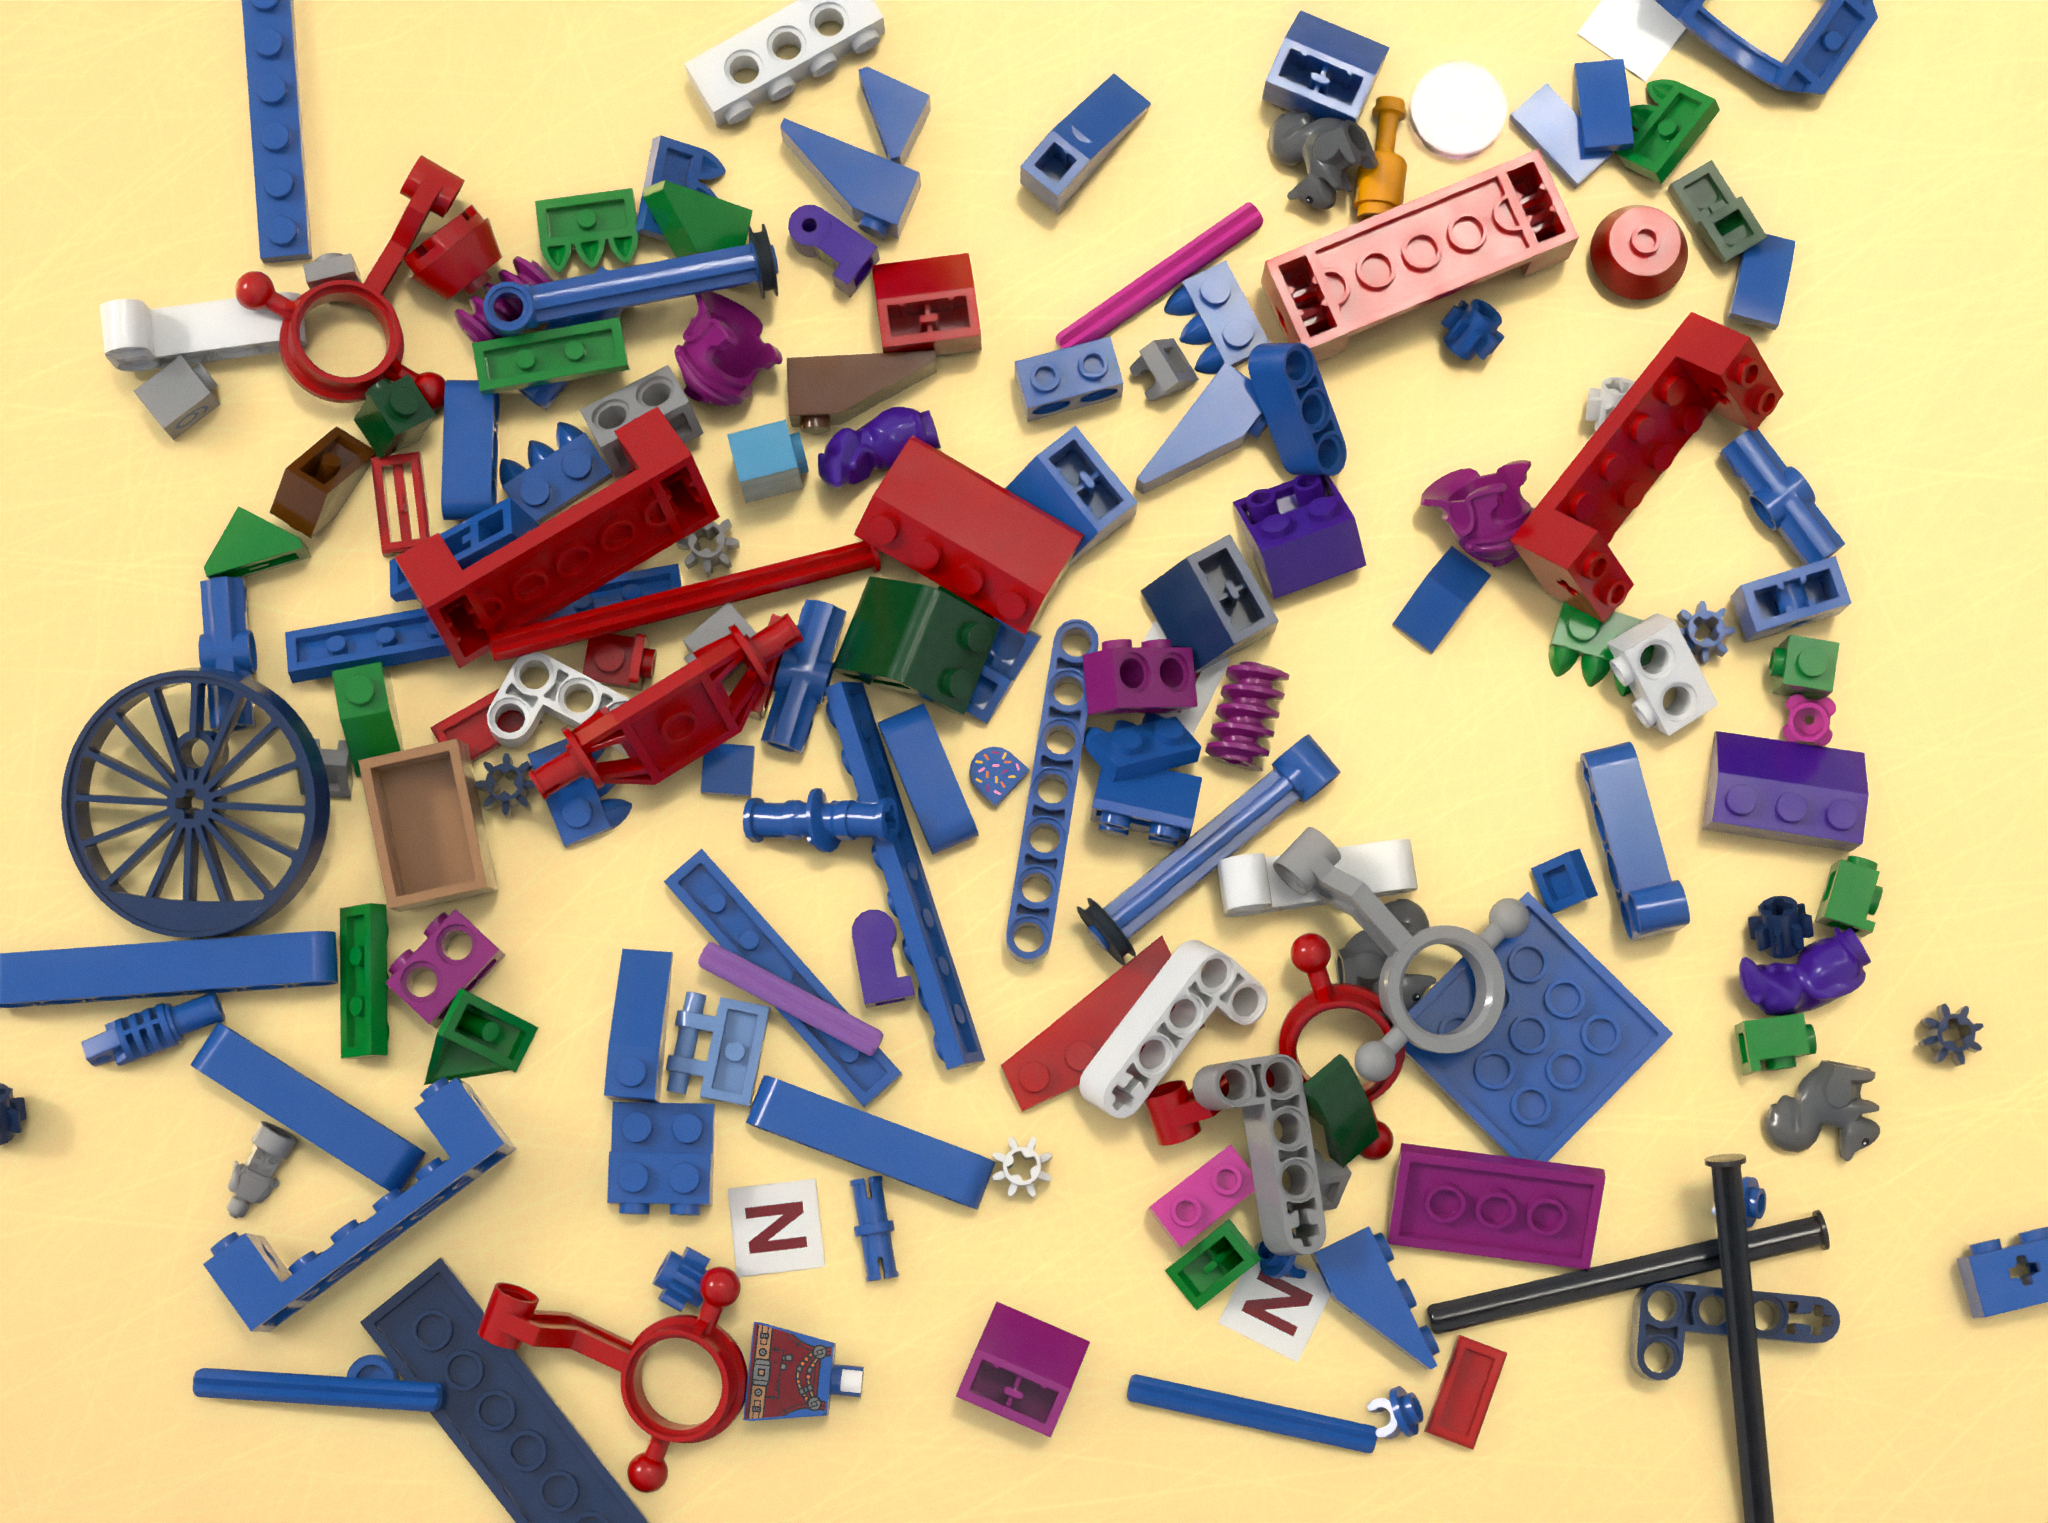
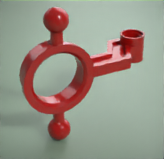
M423 155L418 158L400 190V194L410 199V202L391 239L364 283L352 280L328 281L303 293L295 301H291L277 293L270 277L262 272L250 271L243 274L237 280L235 296L241 306L252 311L267 309L283 318L279 333L280 355L287 372L301 388L325 401L355 403L365 400L364 393L375 383L386 378L395 382L410 375L433 411L440 409L444 405L446 380L441 375L434 372L418 374L401 364L404 354L402 328L394 308L383 294L401 266L402 258L408 254L429 213L432 212L444 218L465 182L464 179ZM332 301L351 302L365 308L378 320L386 338L384 359L370 372L356 377H339L321 370L308 358L301 344L300 325L305 316L315 307Z
M1315 933L1303 934L1292 944L1290 951L1292 963L1298 970L1307 973L1312 991L1301 997L1289 1010L1283 1021L1279 1036V1054L1287 1055L1297 1062L1302 1073L1303 1084L1311 1077L1306 1073L1299 1061L1297 1042L1303 1028L1318 1014L1331 1009H1353L1373 1019L1381 1028L1384 1036L1392 1029L1390 1021L1383 1013L1379 994L1355 984L1331 983L1326 968L1331 958V949L1326 939ZM1406 1044L1395 1054V1068L1388 1078L1378 1082L1369 1081L1362 1085L1372 1108L1379 1132V1138L1359 1154L1365 1159H1382L1390 1153L1393 1147V1133L1385 1123L1377 1120L1372 1101L1383 1095L1399 1076L1405 1060ZM1268 1068L1266 1071V1082L1268 1087L1271 1088L1274 1086V1076ZM1222 1075L1220 1089L1222 1094L1227 1097L1229 1083L1225 1076ZM1183 1080L1171 1081L1156 1086L1144 1101L1158 1145L1161 1146L1177 1144L1196 1136L1201 1132L1199 1121L1214 1117L1221 1111L1208 1110L1202 1107L1195 1099L1193 1087L1188 1090Z
M714 1267L703 1275L700 1281V1293L704 1302L698 1316L674 1315L663 1318L643 1330L634 1342L569 1312L535 1310L539 1298L534 1293L523 1287L504 1282L495 1284L477 1331L482 1339L502 1348L520 1349L524 1342L533 1347L572 1349L621 1372L620 1386L624 1405L633 1421L642 1430L651 1435L645 1452L636 1455L630 1461L627 1470L630 1484L636 1490L643 1493L655 1492L665 1484L668 1478V1466L664 1458L670 1442L697 1443L715 1437L734 1422L745 1403L748 1371L744 1356L731 1335L717 1324L723 1308L733 1304L741 1291L739 1277L733 1270L727 1267ZM670 1338L690 1340L703 1347L715 1360L721 1374L722 1393L716 1410L708 1420L692 1425L674 1423L658 1414L648 1402L642 1386V1367L647 1354L657 1342Z

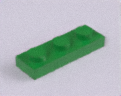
M620 317L472 343L479 389L483 396L630 370Z
M367 903L340 908L341 1059H363L388 1055L387 990L389 986L386 982L389 979L387 973V939L389 928L386 904Z

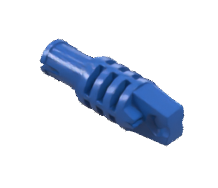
M210 991L206 995L174 1007L170 1003L165 1004L163 1002L155 1007H149L141 1012L130 1014L128 1017L114 1020L105 1024V1032L84 1040L81 1044L86 1060L92 1066L96 1067L112 1061H116L118 1066L137 1061L142 1057H148L153 1053L164 1051L169 1047L177 1046L184 1040L183 1035L217 1022H224L225 1015L217 994L214 991Z

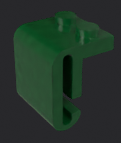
M870 576L832 669L847 678L863 682L866 685H870L872 679H874L873 683L883 688L917 694L951 713L964 715L1001 623L936 588L918 583Z

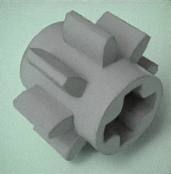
M729 519L722 521L720 525L711 522L688 535V538H683L676 542L679 549L691 550V553L684 561L688 569L699 563L704 567L707 577H711L713 567L719 564L729 569L732 567L727 556L728 550L738 549L740 544L738 539L725 537L732 527ZM703 536L708 540L715 538L718 548L714 552L708 548L700 552L701 547L698 540Z

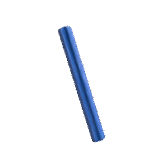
M213 1368L199 1369L195 1371L193 1376L194 1395L206 1398L434 1412L440 1409L443 1395L442 1386L434 1382Z
M1138 1374L1131 1376L1128 1385L1127 1399L1131 1402L1365 1453H1372L1376 1446L1377 1436L1375 1430L1377 1428L1367 1424Z

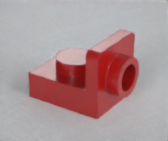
M636 633L635 637L607 634L588 639L582 674L604 686L642 691L644 678H653L657 650L650 649V641L647 635Z

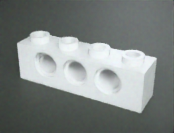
M797 0L684 63L687 76L716 127L726 122L730 125L736 124L750 116L754 111L753 107L768 98L776 101L790 94L796 88L795 83L812 74L814 77H819L830 72L838 65V59L852 51H855L857 54L863 53L874 47L881 40L880 36L885 33L884 17L874 0ZM827 21H835L843 26L842 30L834 36H824L817 31L819 26ZM788 44L795 45L801 50L791 60H783L775 55L781 46ZM743 68H751L758 72L756 79L747 84L736 82L733 76Z

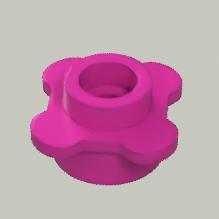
M1802 694L1791 695L1786 702V707L1790 712L1788 723L1783 727L1784 737L1790 742L1801 740L1804 742H1814L1818 746L1828 744L1833 736L1829 725L1831 716L1836 712L1834 701L1829 697L1813 700L1806 699ZM1807 715L1814 717L1812 724L1805 722L1804 718Z

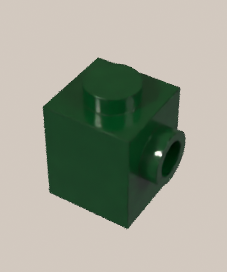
M407 375L393 383L389 378H386L372 385L364 393L366 399L353 420L381 460L419 441L436 414L410 375Z

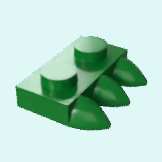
M1670 79L1654 80L1647 83L1649 95L1658 106L1645 104L1631 106L1632 125L1638 130V132L1633 131V149L1613 151L1620 157L1625 167L1660 184L1664 182L1720 111L1716 99Z
M632 188L535 201L541 251L547 263L556 272L561 273L566 267L572 249H576L582 261L592 269L596 267L602 258L605 245H610L615 256L624 264H628L633 258L640 236L636 232L637 213Z
M1562 601L1548 653L1549 664L1554 675L1560 677L1568 672L1576 663L1578 657L1582 656L1581 669L1584 680L1589 687L1596 685L1608 674L1611 668L1609 662L1614 659L1607 643L1643 620L1613 611L1606 622L1603 623ZM1653 645L1646 647L1642 652L1640 658L1641 666L1650 663L1654 651ZM1614 674L1615 685L1620 696L1624 697L1630 694L1632 691L1629 685L1623 686Z

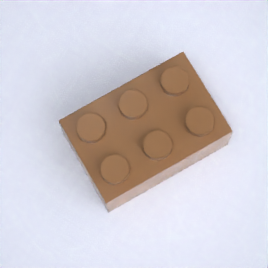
M452 739L358 760L388 909L403 912L498 891L467 743L459 739Z

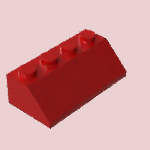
M914 435L909 438L874 492L854 533L856 537L1024 635L1043 615L1084 537V534Z

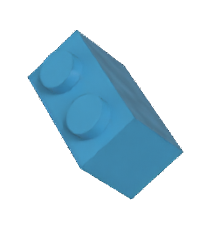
M786 420L727 434L746 503L803 489L800 474L809 472L800 433L789 434Z

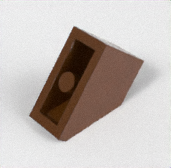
M336 426L285 468L269 513L287 523L291 528L312 538L338 515L370 467L371 458L376 457L375 451Z

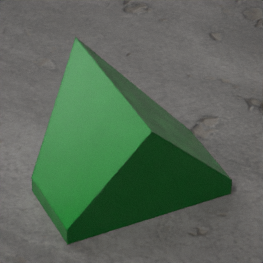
M459 988L437 1032L424 1085L433 1084L443 1077L450 1081L456 1077L462 1079L509 1070L516 1073L538 1027Z

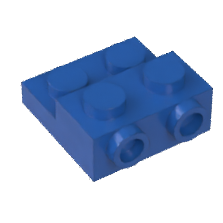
M613 1102L607 1203L619 1204V1214L648 1215L650 1205H670V1215L697 1216L700 1215V1206H712L715 1104Z

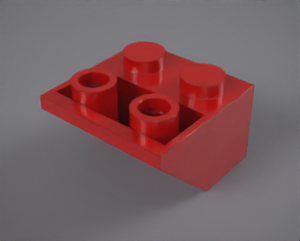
M969 253L872 265L883 353L935 350V354L938 356L982 350L979 314Z

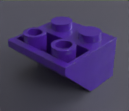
M1298 475L1294 480L1269 489L1256 490L1247 497L1232 502L1257 570L1273 599L1367 566L1356 519L1330 476Z

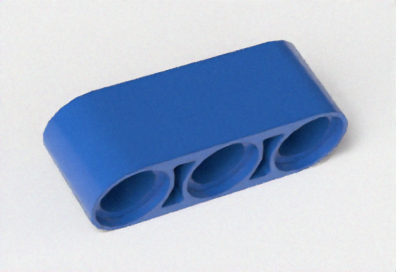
M1261 343L1251 351L1249 357V375L1285 470L1292 475L1334 476L1339 474L1344 468L1347 459L1346 443L1311 349L1303 343Z
M478 380L446 381L441 487L443 520H467L497 504L500 395L495 393L483 396L479 389Z
M924 703L877 722L932 855L979 836L970 810Z

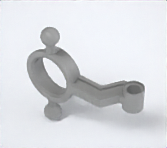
M1308 827L1273 863L1274 870L1297 893L1307 895L1312 891L1319 899L1351 915L1388 956L1379 978V999L1383 1013L1390 1021L1392 1029L1380 1041L1366 1042L1357 1050L1355 1067L1360 1076L1372 1082L1388 1078L1395 1068V1054L1408 1041L1420 1049L1434 1053L1461 1052L1481 1042L1496 1025L1505 999L1504 975L1500 962L1493 950L1504 938H1515L1524 933L1529 924V912L1526 906L1513 898H1504L1497 901L1489 912V925L1479 936L1470 930L1451 925L1431 926L1411 935L1364 882L1334 867L1341 859L1340 852L1324 834L1312 827ZM1434 944L1447 945L1458 951L1469 963L1476 982L1475 1002L1466 1020L1456 1029L1440 1035L1430 1033L1414 1022L1407 1012L1402 995L1403 978L1409 963L1420 951Z

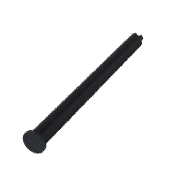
M1719 1154L1706 1157L1704 1161L1705 1166L1711 1167L1744 1519L1745 1523H1774L1741 1165L1746 1163L1747 1160L1746 1155Z
M1820 1210L1813 1211L1812 1217L1747 1231L1750 1262L1818 1246L1823 1251L1830 1248L1827 1226ZM1718 1238L1592 1267L1590 1270L1583 1269L1432 1304L1427 1308L1429 1324L1434 1334H1442L1641 1288L1655 1283L1719 1270L1721 1265Z

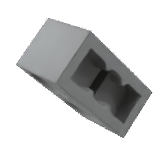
M669 365L580 410L615 478L632 471L614 431L657 406L683 443L704 434L689 400Z

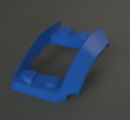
M1655 0L1701 41L1751 75L1778 90L1814 95L1825 94L1878 19L1873 0H1826L1783 62H1780L1743 39L1702 6L1705 0Z

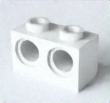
M1656 612L1607 643L1614 657L1609 662L1611 669L1623 686L1629 685L1636 698V701L1632 703V708L1637 718L1646 728L1652 727L1669 736L1719 705L1675 620ZM1653 645V659L1647 665L1641 666L1640 658L1642 652L1646 647ZM1675 687L1676 697L1674 702L1670 706L1663 708L1665 693L1670 688Z

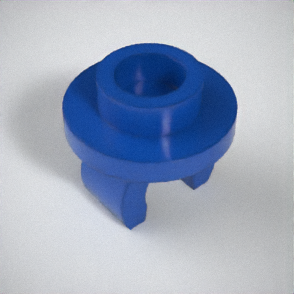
M1745 1176L1742 1179L1746 1226L1750 1228L1754 1225L1756 1218L1761 1219L1764 1215L1766 1192L1763 1188H1759L1758 1180L1755 1177ZM1713 1207L1712 1213L1716 1216L1715 1207Z
M1262 1240L1258 1249V1255L1261 1258L1260 1268L1264 1275L1274 1279H1279L1283 1276L1298 1279L1306 1277L1307 1272L1297 1269L1294 1265L1297 1255L1278 1256L1270 1252Z
M1401 1386L1390 1389V1400L1377 1398L1367 1405L1370 1412L1380 1413L1388 1410L1391 1415L1390 1422L1386 1427L1375 1430L1377 1437L1393 1439L1399 1436L1401 1432L1407 1437L1418 1434V1423L1423 1421V1411L1418 1398L1413 1392L1407 1394Z

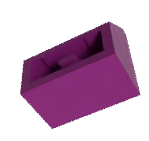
M996 1301L956 1397L1051 1438L1090 1341Z

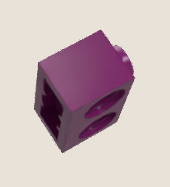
M1116 639L1102 642L1101 651L1082 655L1088 715L1169 714L1198 707L1192 647H1172L1171 639L1148 640L1141 642L1142 647H1132L1131 639Z
M457 909L449 916L445 912L441 913L429 924L424 931V935L427 937L425 942L415 952L410 949L406 950L393 962L389 968L392 976L386 982L413 1010L435 1028L443 1022L459 988L471 992L505 956L494 943ZM459 934L469 935L472 940V949L469 955L460 960L451 959L447 951L450 940ZM423 971L434 972L437 978V986L433 993L426 997H417L413 991L415 977Z

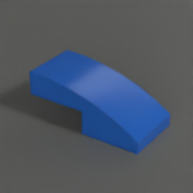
M1613 59L1574 63L1584 154L1633 149V128L1624 60Z
M1766 234L1767 238L1740 255L1735 276L1737 281L1727 318L1776 330L1779 326L1796 241Z
M995 617L993 619L1001 624L966 709V712L986 724L989 723L1042 637L1032 630H1029L1024 635Z

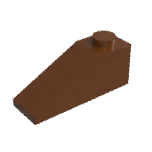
M935 350L787 358L788 402L791 426L801 427V432L824 433L830 431V425H841L936 373Z

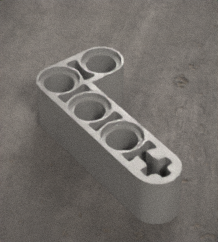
M1276 1054L1202 1067L1196 1073L1193 1080V1093L1197 1102L1208 1110L1216 1111L1242 1107L1261 1233L1265 1246L1270 1252L1278 1256L1310 1255L1317 1252L1323 1246L1326 1239V1223L1306 1096L1303 1088V1077L1299 1065L1293 1058L1287 1055ZM1268 1068L1274 1076L1272 1090L1266 1082V1071ZM1222 1075L1225 1076L1229 1083L1227 1097L1222 1094L1220 1089ZM1276 1119L1281 1123L1282 1126V1137L1280 1141L1275 1137L1274 1134V1123ZM1284 1170L1290 1177L1288 1192H1286L1282 1185ZM1287 1204H1293V1210H1287ZM1292 1228L1296 1229V1236L1292 1235Z

